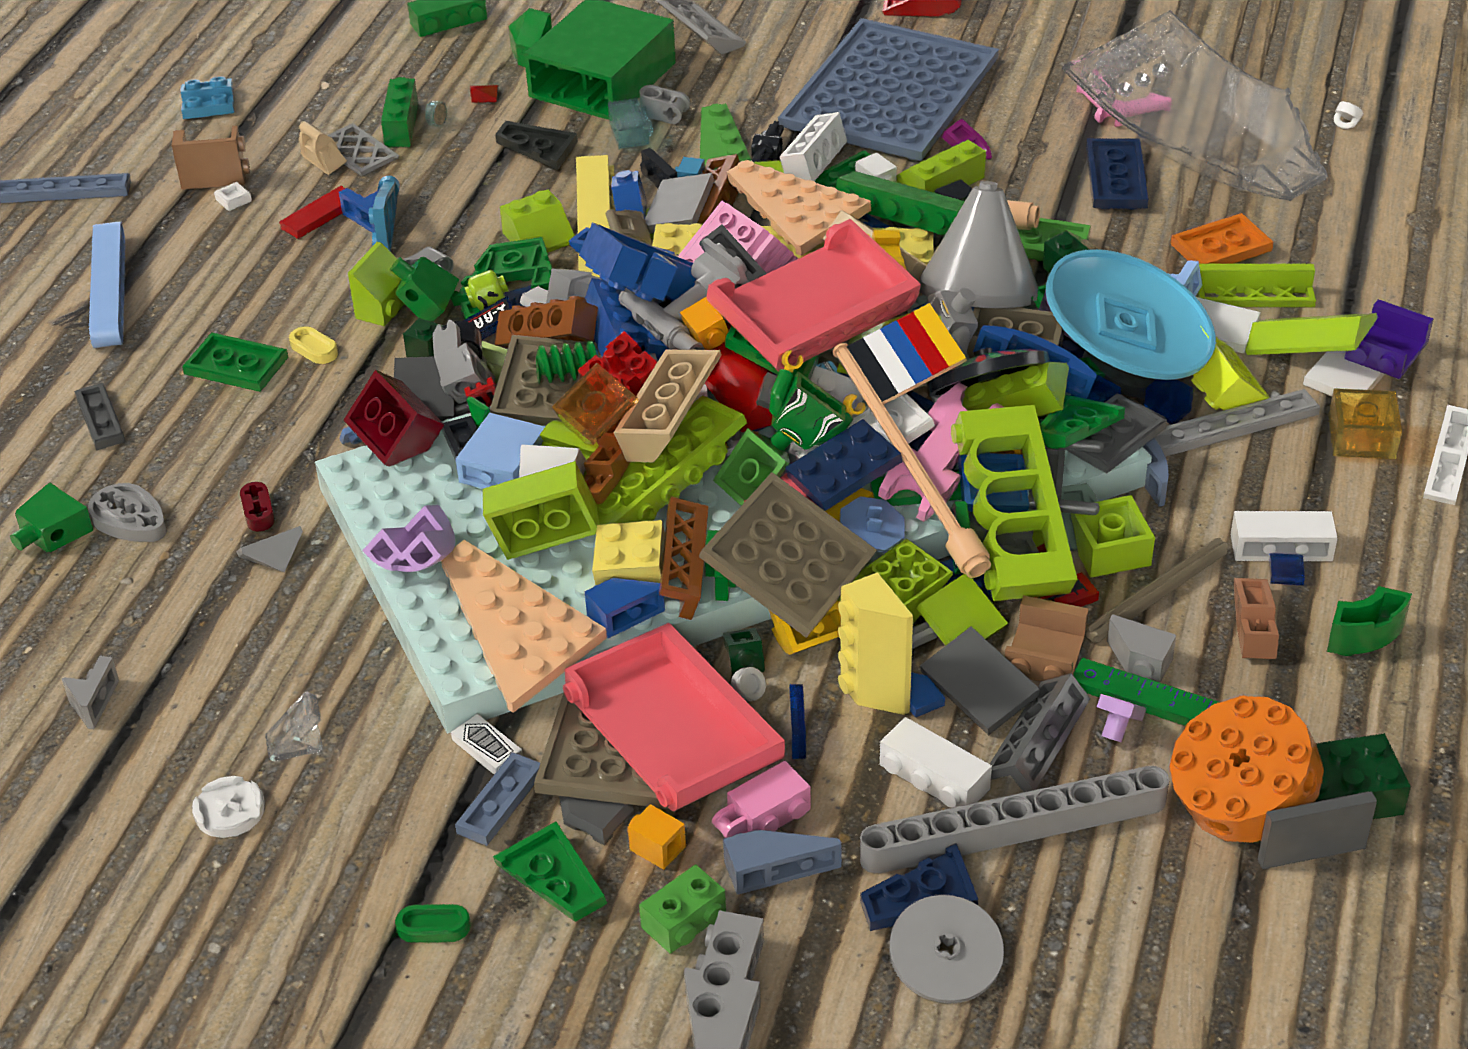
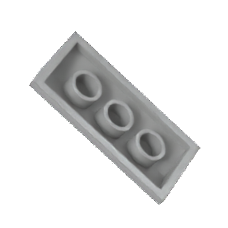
M656 0L667 12L721 55L745 46V40L695 1Z

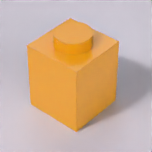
M707 297L680 312L685 326L689 329L690 336L700 342L704 350H712L725 342L729 332L725 320L707 301Z
M651 804L641 814L635 815L628 825L630 851L663 870L686 847L685 824Z

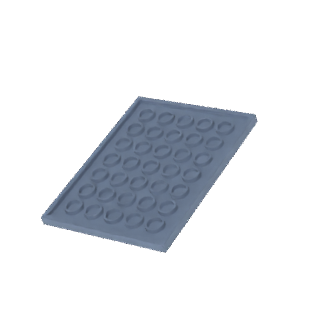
M861 18L779 115L778 121L784 128L802 132L815 115L840 112L847 139L846 143L857 145L861 148L882 151L886 154L906 157L910 160L922 161L996 62L999 56V49Z

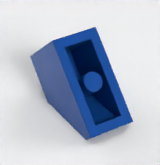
M624 170L617 173L616 176L612 177L611 185L615 210L640 211L645 218L647 199L639 171L631 172L630 170Z
M611 578L584 591L587 616L606 628L607 638L609 639L665 611L664 596L659 595L660 583Z

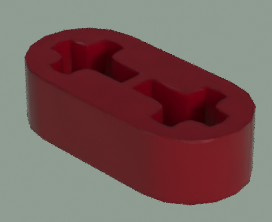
M262 482L247 483L240 490L246 524L252 531H265L271 528L275 521L268 488ZM258 496L259 499L252 500V497ZM262 513V516L256 517V514Z

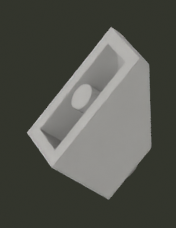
M1112 614L1107 642L1126 672L1161 683L1173 660L1176 635Z

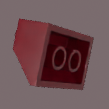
M378 370L373 372L343 420L377 458L388 467L428 451L445 425L403 381Z

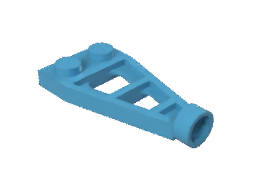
M384 176L379 181V192L375 197L374 205L369 207V222L375 225V232H372V245L380 242L391 252L400 183L393 176Z

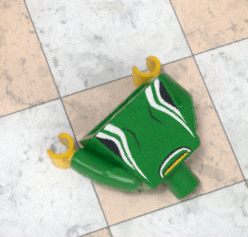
M788 350L782 355L784 369L779 370L770 394L769 411L773 415L771 425L777 430L771 437V442L781 451H785L792 442L804 450H809L814 445L820 446L846 430L853 421V414H862L866 406L865 403L859 402L856 408L853 409L852 403L857 398V395L849 394L841 403L800 372H797L794 376L792 372L794 369L802 366L803 357L799 355L796 364L792 366L788 362V357L792 350Z

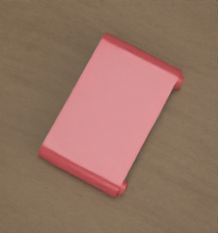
M848 219L828 229L824 247L736 289L735 284L729 278L713 281L708 285L707 301L779 371L784 369L782 355L788 350H792L788 357V362L793 366L796 364L799 355H802L803 362L905 312L917 300L921 284L852 219Z
M670 623L564 669L565 684L563 685V692L566 699L570 703L576 704L655 792L659 803L672 811H676L784 758L785 740Z

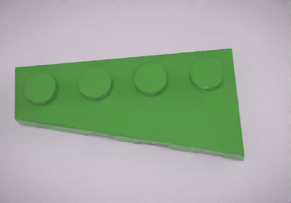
M712 104L707 107H701L700 159H704V166L708 159L734 154L738 155L740 162L751 161L727 104Z

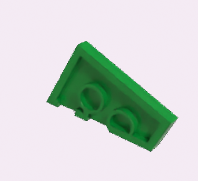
M557 821L493 856L497 866L574 922L608 904L603 892Z

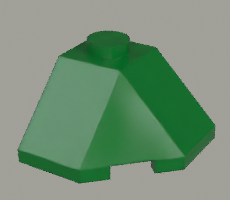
M529 8L508 26L510 46L519 66L525 67L524 53L552 29L551 13Z

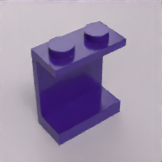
M1378 299L1372 308V313L1377 314V320L1357 349L1345 352L1344 359L1401 379L1429 342L1433 318Z

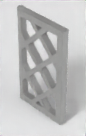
M354 123L328 135L334 141H338L337 148L340 152H354L352 157L344 156L347 160L344 165L360 176L399 158L397 153ZM354 131V132H356V133L359 134V135H346V134H348V133ZM344 141L357 142L356 146H343ZM362 142H370L374 146H362ZM359 152L372 153V157H358ZM378 153L387 154L385 157H377ZM356 163H369V165L361 168Z

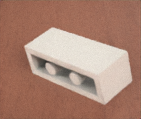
M1234 511L1231 540L1235 561H1333L1337 533L1332 511Z
M907 717L880 741V765L889 773L896 774L912 783L917 789L925 791L941 800L948 807L954 808L977 803L990 790L992 765Z

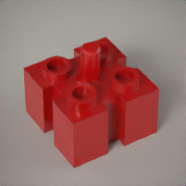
M625 331L606 346L607 350L602 358L595 355L577 370L590 391L603 404L606 403L613 414L624 403H632L657 364V361L646 351L643 352L638 343Z

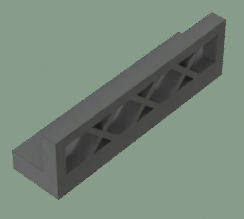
M1072 673L1040 682L1038 686L1040 688V695L1025 706L990 762V765H992L991 780L1011 775L1023 792L1036 790L1090 700V697Z

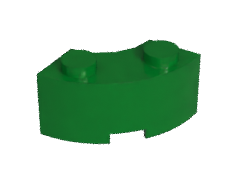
M1378 586L1374 594L1364 600L1354 602L1338 601L1327 652L1342 656H1352L1353 654L1372 652L1390 644L1399 636L1404 628L1412 593Z

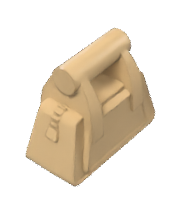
M305 121L300 124L299 143L301 155L328 175L347 162L331 137Z

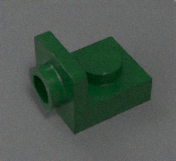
M756 628L723 633L724 646L729 655L732 675L739 669L754 667L760 672L765 671L762 640Z

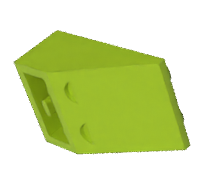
M906 538L866 566L854 581L878 572L911 612L914 624L921 615L916 607L919 603L942 589L952 577L953 571Z

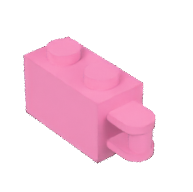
M783 761L727 792V806L713 816L712 824L718 828L725 838L755 830L776 831L781 826L794 819L801 818L806 812L811 810L810 785L786 761Z

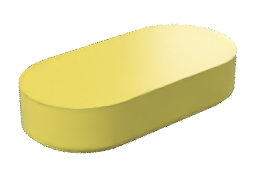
M299 327L294 329L289 335L291 348L314 363L326 364L332 362L338 356L336 342L314 328Z

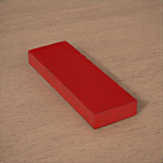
M339 186L280 220V228L295 238L300 239L342 214L339 192L345 188Z

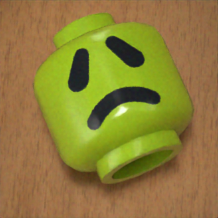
M487 270L469 278L468 286L465 287L472 307H478L482 312L505 300L504 293L509 291L503 275L497 277L493 270Z

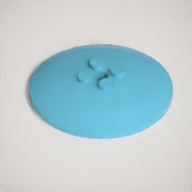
M1082 250L1061 258L1054 265L1047 278V301L1060 326L1082 348L1115 368L1146 378L1179 379L1200 371L1214 352L1216 335L1212 321L1202 304L1178 280L1148 262L1114 251Z

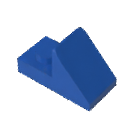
M349 188L340 191L339 197L342 214L370 232H375V225L369 222V207H373L379 190L365 198Z

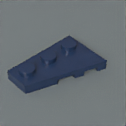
M957 843L946 848L945 854L933 860L929 857L919 862L918 868L907 874H896L860 893V903L870 931L893 927L900 914L907 907L926 897L951 895L967 899L978 905L979 899Z

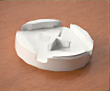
M229 776L216 779L202 788V793L193 800L192 813L199 829L209 836L220 838L238 836L251 830L260 821L265 811L263 793L255 782L244 781L243 777Z

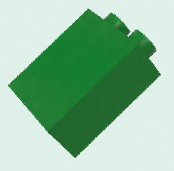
M584 0L524 53L528 97L615 122L640 98V89L642 87L653 85L676 63L674 19L603 0Z

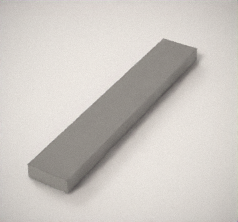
M1305 389L1172 424L1166 426V429L1154 438L1166 457L1319 415L1320 406Z

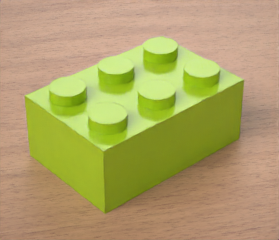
M576 461L483 488V516L507 560L596 534L597 525H599L598 506Z

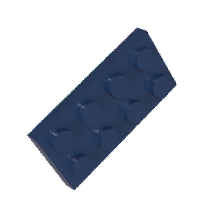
M1087 138L1086 151L1093 208L1104 210L1111 208L1148 209L1149 199L1140 139Z

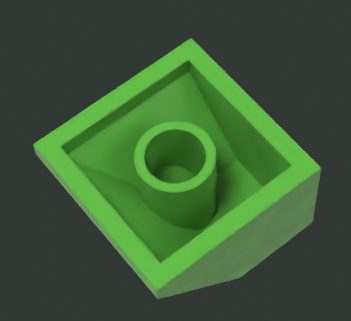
M747 428L713 481L742 506L744 501L752 495L771 472L780 478L785 467L790 463L789 454L786 451L777 449L772 444L771 438Z

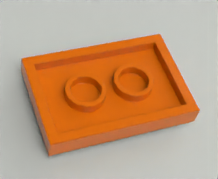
M1242 213L1171 236V245L1187 261H1199V264H1234L1271 252L1274 243Z

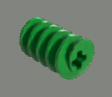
M588 341L584 350L581 343L576 342L573 351H571L568 343H564L561 352H559L555 344H552L549 353L546 352L543 345H540L536 354L538 384L541 383L542 375L546 376L549 384L552 383L555 374H558L561 382H565L567 373H570L573 381H577L579 374L577 370L595 355L599 357L594 343Z

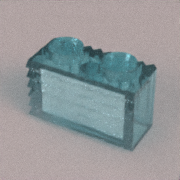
M636 97L629 100H619L618 102L615 100L613 103L609 101V124L618 149L649 145V136L653 135L651 120H648L646 107L640 106Z

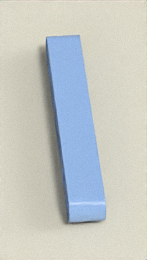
M121 221L93 225L89 333L93 348L123 345L125 234Z

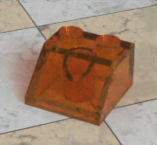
M596 363L552 406V409L563 424L584 443L594 445L639 399Z

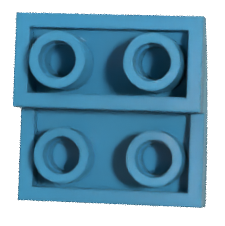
M219 76L211 78L210 81L200 82V80L194 79L181 84V111L183 119L234 113L232 78L226 79Z

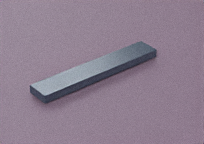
M130 173L0 180V203L128 196L131 177Z

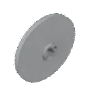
M951 895L926 897L907 907L893 926L889 944L891 962L900 980L917 995L934 1002L947 1004L965 1002L984 993L996 980L1004 956L1002 936L991 916L975 903ZM942 942L947 947L954 946L952 955L947 951L939 952Z

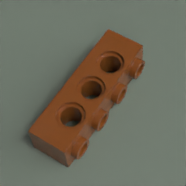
M570 296L569 300L565 301L551 299L546 304L533 302L528 307L512 306L510 310L499 311L495 345L508 349L512 335L584 342L594 341L598 306L587 303V299L580 296Z

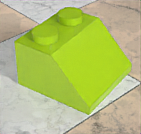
M549 189L538 191L533 195L516 199L500 206L502 231L510 242L542 237L547 253L570 245L569 240L575 236L561 202Z
M376 242L348 272L355 319L386 326L397 315L404 303L395 293L401 279L390 271L397 258L380 242Z
M1132 495L1095 502L1100 508L1097 515L1071 513L1078 554L1090 578L1152 566L1155 536Z

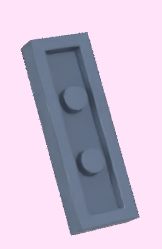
M512 752L455 824L456 833L488 846L534 786L540 763Z

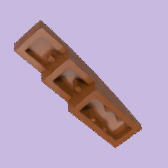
M624 403L595 435L599 447L583 463L587 473L584 479L596 504H603L630 464L623 455L614 431L632 403Z

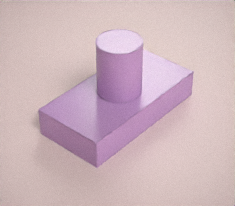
M1101 694L1097 707L1109 711L1101 736L1122 743L1129 718L1142 721L1146 708Z

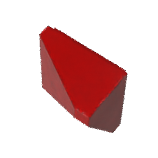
M498 85L470 86L471 102H497Z

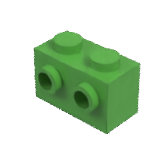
M695 864L639 904L641 928L671 954L679 947L688 945L709 924L714 925L719 910L726 911L725 889Z

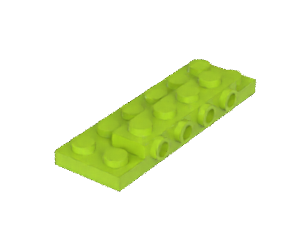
M704 395L698 398L691 405L672 439L655 462H630L620 481L603 504H597L599 525L654 521L657 512L669 503L670 497L679 498L680 493L691 484H698L703 477V473L711 466L720 465L724 461L728 453L725 442L747 424L744 414Z

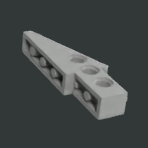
M719 910L715 925L709 924L705 937L707 950L705 955L699 954L695 969H684L685 992L694 1049H748L761 1005L760 982L753 981V976L764 944L763 918Z

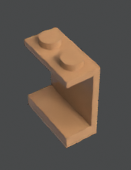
M232 126L231 138L186 141L184 130L173 131L171 146L181 190L222 187L235 182L245 185L246 174H250L249 159L243 156V152L246 151L244 136H239L238 126Z
M1023 595L1020 604L1019 624L1012 645L1006 646L1005 658L1030 680L1041 682L1070 673L1073 675L1085 639L1089 608Z

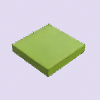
M967 574L961 575L919 603L916 607L917 611L945 646L970 627L987 640L1008 624L975 581L969 578Z

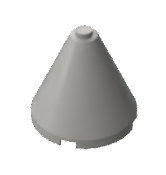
M981 181L979 186L973 187L920 276L921 294L928 297L930 294L941 290L959 292L962 288H968L976 295V300L971 307L980 308L1031 305L1032 296L1033 301H1037L1038 285L1003 189L997 187L998 183Z

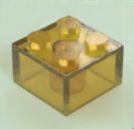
M1334 388L1328 416L1333 456L1396 459L1402 434L1396 391Z

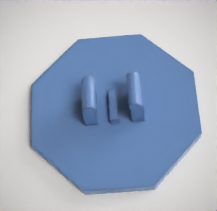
M860 496L840 509V523L877 550L876 552L886 553L905 538L904 516L886 500Z

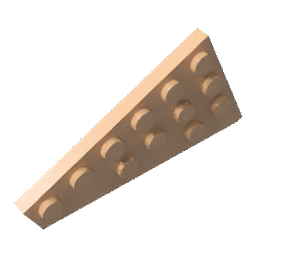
M752 161L739 162L737 166L727 171L728 181L737 187V191L740 194L744 193L747 196L749 204L756 211L760 212L763 219H769L771 227L779 236L784 237V241L787 244H792L796 249V254L800 256L825 241L823 240L825 234L841 210L856 219L871 211V201L861 198L856 194H848L834 187H826L812 180H804L795 177L793 174L782 173L771 167L754 164Z
M466 540L457 544L452 552L441 560L442 568L460 601V607L466 620L471 625L473 635L480 644L484 659L491 674L495 677L499 691L501 690L505 698L508 710L512 713L564 673L565 668L574 665L607 638L605 627Z

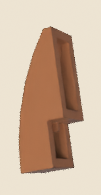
M1234 578L1236 622L1242 658L1277 659L1279 633L1275 623L1276 606L1268 579Z

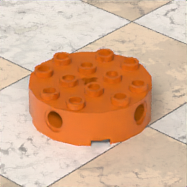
M1245 695L1213 704L1190 720L1175 742L1169 766L1174 791L1202 830L1224 841L1248 843L1257 842L1262 839L1266 813L1268 811L1315 802L1320 793L1324 773L1317 745L1307 725L1291 707L1268 697Z

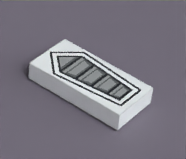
M478 714L451 731L452 740L494 775L512 752L523 756L521 748Z

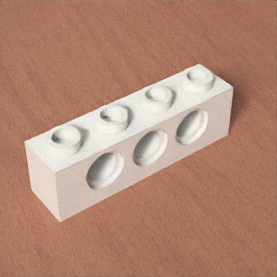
M840 112L815 115L780 156L784 173L793 174L795 177L815 181L822 174L826 166L831 163V160L847 142Z

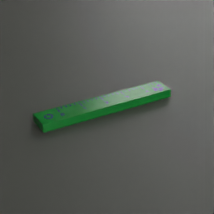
M1083 657L1073 673V676L1087 694L1099 698L1101 694L1115 697L1146 708L1145 713L1184 726L1213 704L1219 703V701Z

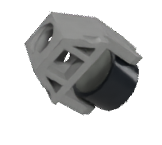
M451 319L444 326L437 325L433 333V350L441 378V387L445 394L451 395L460 404L467 401L464 388L470 386L471 390L476 388L475 383L481 381L482 385L487 384V378L492 377L495 380V376L487 368L486 358L482 355V338L478 327L466 321H452Z

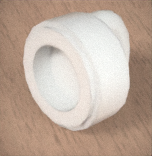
M1340 102L1335 110L1334 123L1342 129H1351L1360 121L1363 111L1351 103ZM1340 118H1345L1351 122H1343L1340 120Z
M754 667L742 668L732 676L731 686L747 702L756 701L765 693L766 680L763 673Z

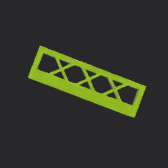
M1199 264L1202 287L1197 293L1198 298L1237 307H1315L1316 299L1313 290L1314 264ZM1205 293H1215L1219 296L1205 297ZM1244 293L1247 297H1239L1235 294ZM1272 293L1276 295V297H1267L1264 294ZM1306 293V297H1296L1292 294Z

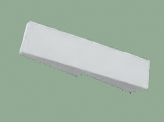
M1447 405L1423 496L1425 499L1452 505L1456 503L1468 456V409Z

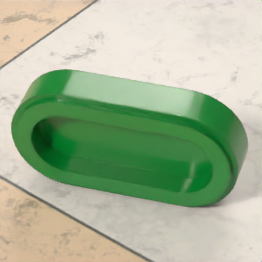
M457 904L410 905L403 908L395 919L398 936L402 940L411 943L455 942L463 939L471 928L468 911L463 906Z

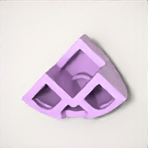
M426 505L405 527L381 529L362 551L373 562L387 570L415 572L429 568L449 555L455 546V535L451 523L439 505Z

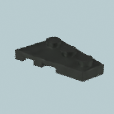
M505 121L495 134L497 144L556 170L560 168L578 142L577 133Z

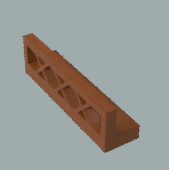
M737 154L707 160L701 174L712 173L715 181L698 219V224H704L721 201L733 206L739 192L737 187L728 181L727 171L737 166L740 162Z
M670 497L659 595L680 600L679 617L692 620L701 598L704 561L698 556L705 547L709 506ZM676 510L691 513L690 519L684 521L676 513ZM682 531L686 535V542L682 544L674 534ZM680 554L684 558V565L680 567L672 559L673 556ZM678 577L682 581L681 588L669 585V580Z

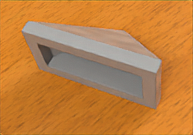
M301 526L244 546L237 550L238 557L285 572L303 532Z

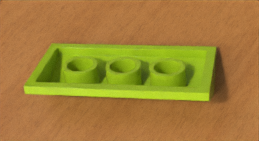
M1376 313L1256 321L1252 323L1245 351L1247 355L1356 350L1378 317Z

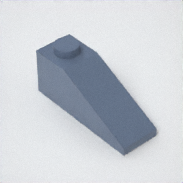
M755 830L723 839L724 863L737 895L841 868L842 844L839 838Z

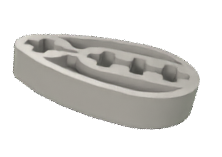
M131 483L113 484L99 490L89 501L88 511L93 526L109 536L134 542H154L166 535L167 529L161 507L149 492L138 485Z

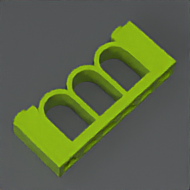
M1035 405L960 411L955 424L951 426V437L953 443H957L960 455H967L964 461V474L968 482L976 489H979L973 502V514L977 522L984 529L989 530L983 545L990 554L989 561L991 562V567L984 573V582L986 589L991 590L993 601L1021 599L1023 595L1040 597L1069 594L1078 579ZM1022 449L1027 470L992 472L979 463L977 455L988 452ZM1031 489L1036 511L1002 513L995 510L989 504L986 495ZM1041 530L1046 552L1021 555L1010 554L998 545L996 536L1003 533Z

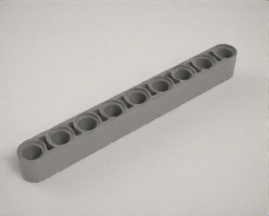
M1145 766L866 827L860 835V864L863 869L870 873H885L917 866L919 862L929 857L933 860L945 854L946 848L957 843L962 856L1155 814L1165 808L1170 780L1169 775L1160 767Z

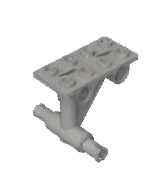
M707 237L702 240L705 253L694 261L691 268L693 277L697 279L695 285L665 308H662L654 300L649 302L637 297L635 292L627 288L620 293L618 298L620 304L632 312L633 319L637 323L644 326L656 339L661 340L671 350H704L703 345L690 336L689 329L685 326L680 312L707 297L709 284L717 279L729 278L735 284L736 289L749 282L745 274L747 268L744 262L738 256H731L722 244H715Z

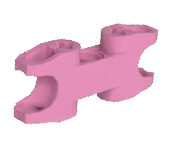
M957 383L940 396L928 412V415L935 424L930 429L932 433L918 452L912 449L945 503L951 498L961 479V475L952 471L958 462L960 453L957 443L954 444L951 437V426L955 424L959 412L968 411L962 406L967 386L961 383ZM996 403L993 404L989 409L1003 408L1004 406ZM904 462L887 472L880 486L878 496L887 500L900 490L908 489L915 491L922 497L916 518L925 522L935 512Z

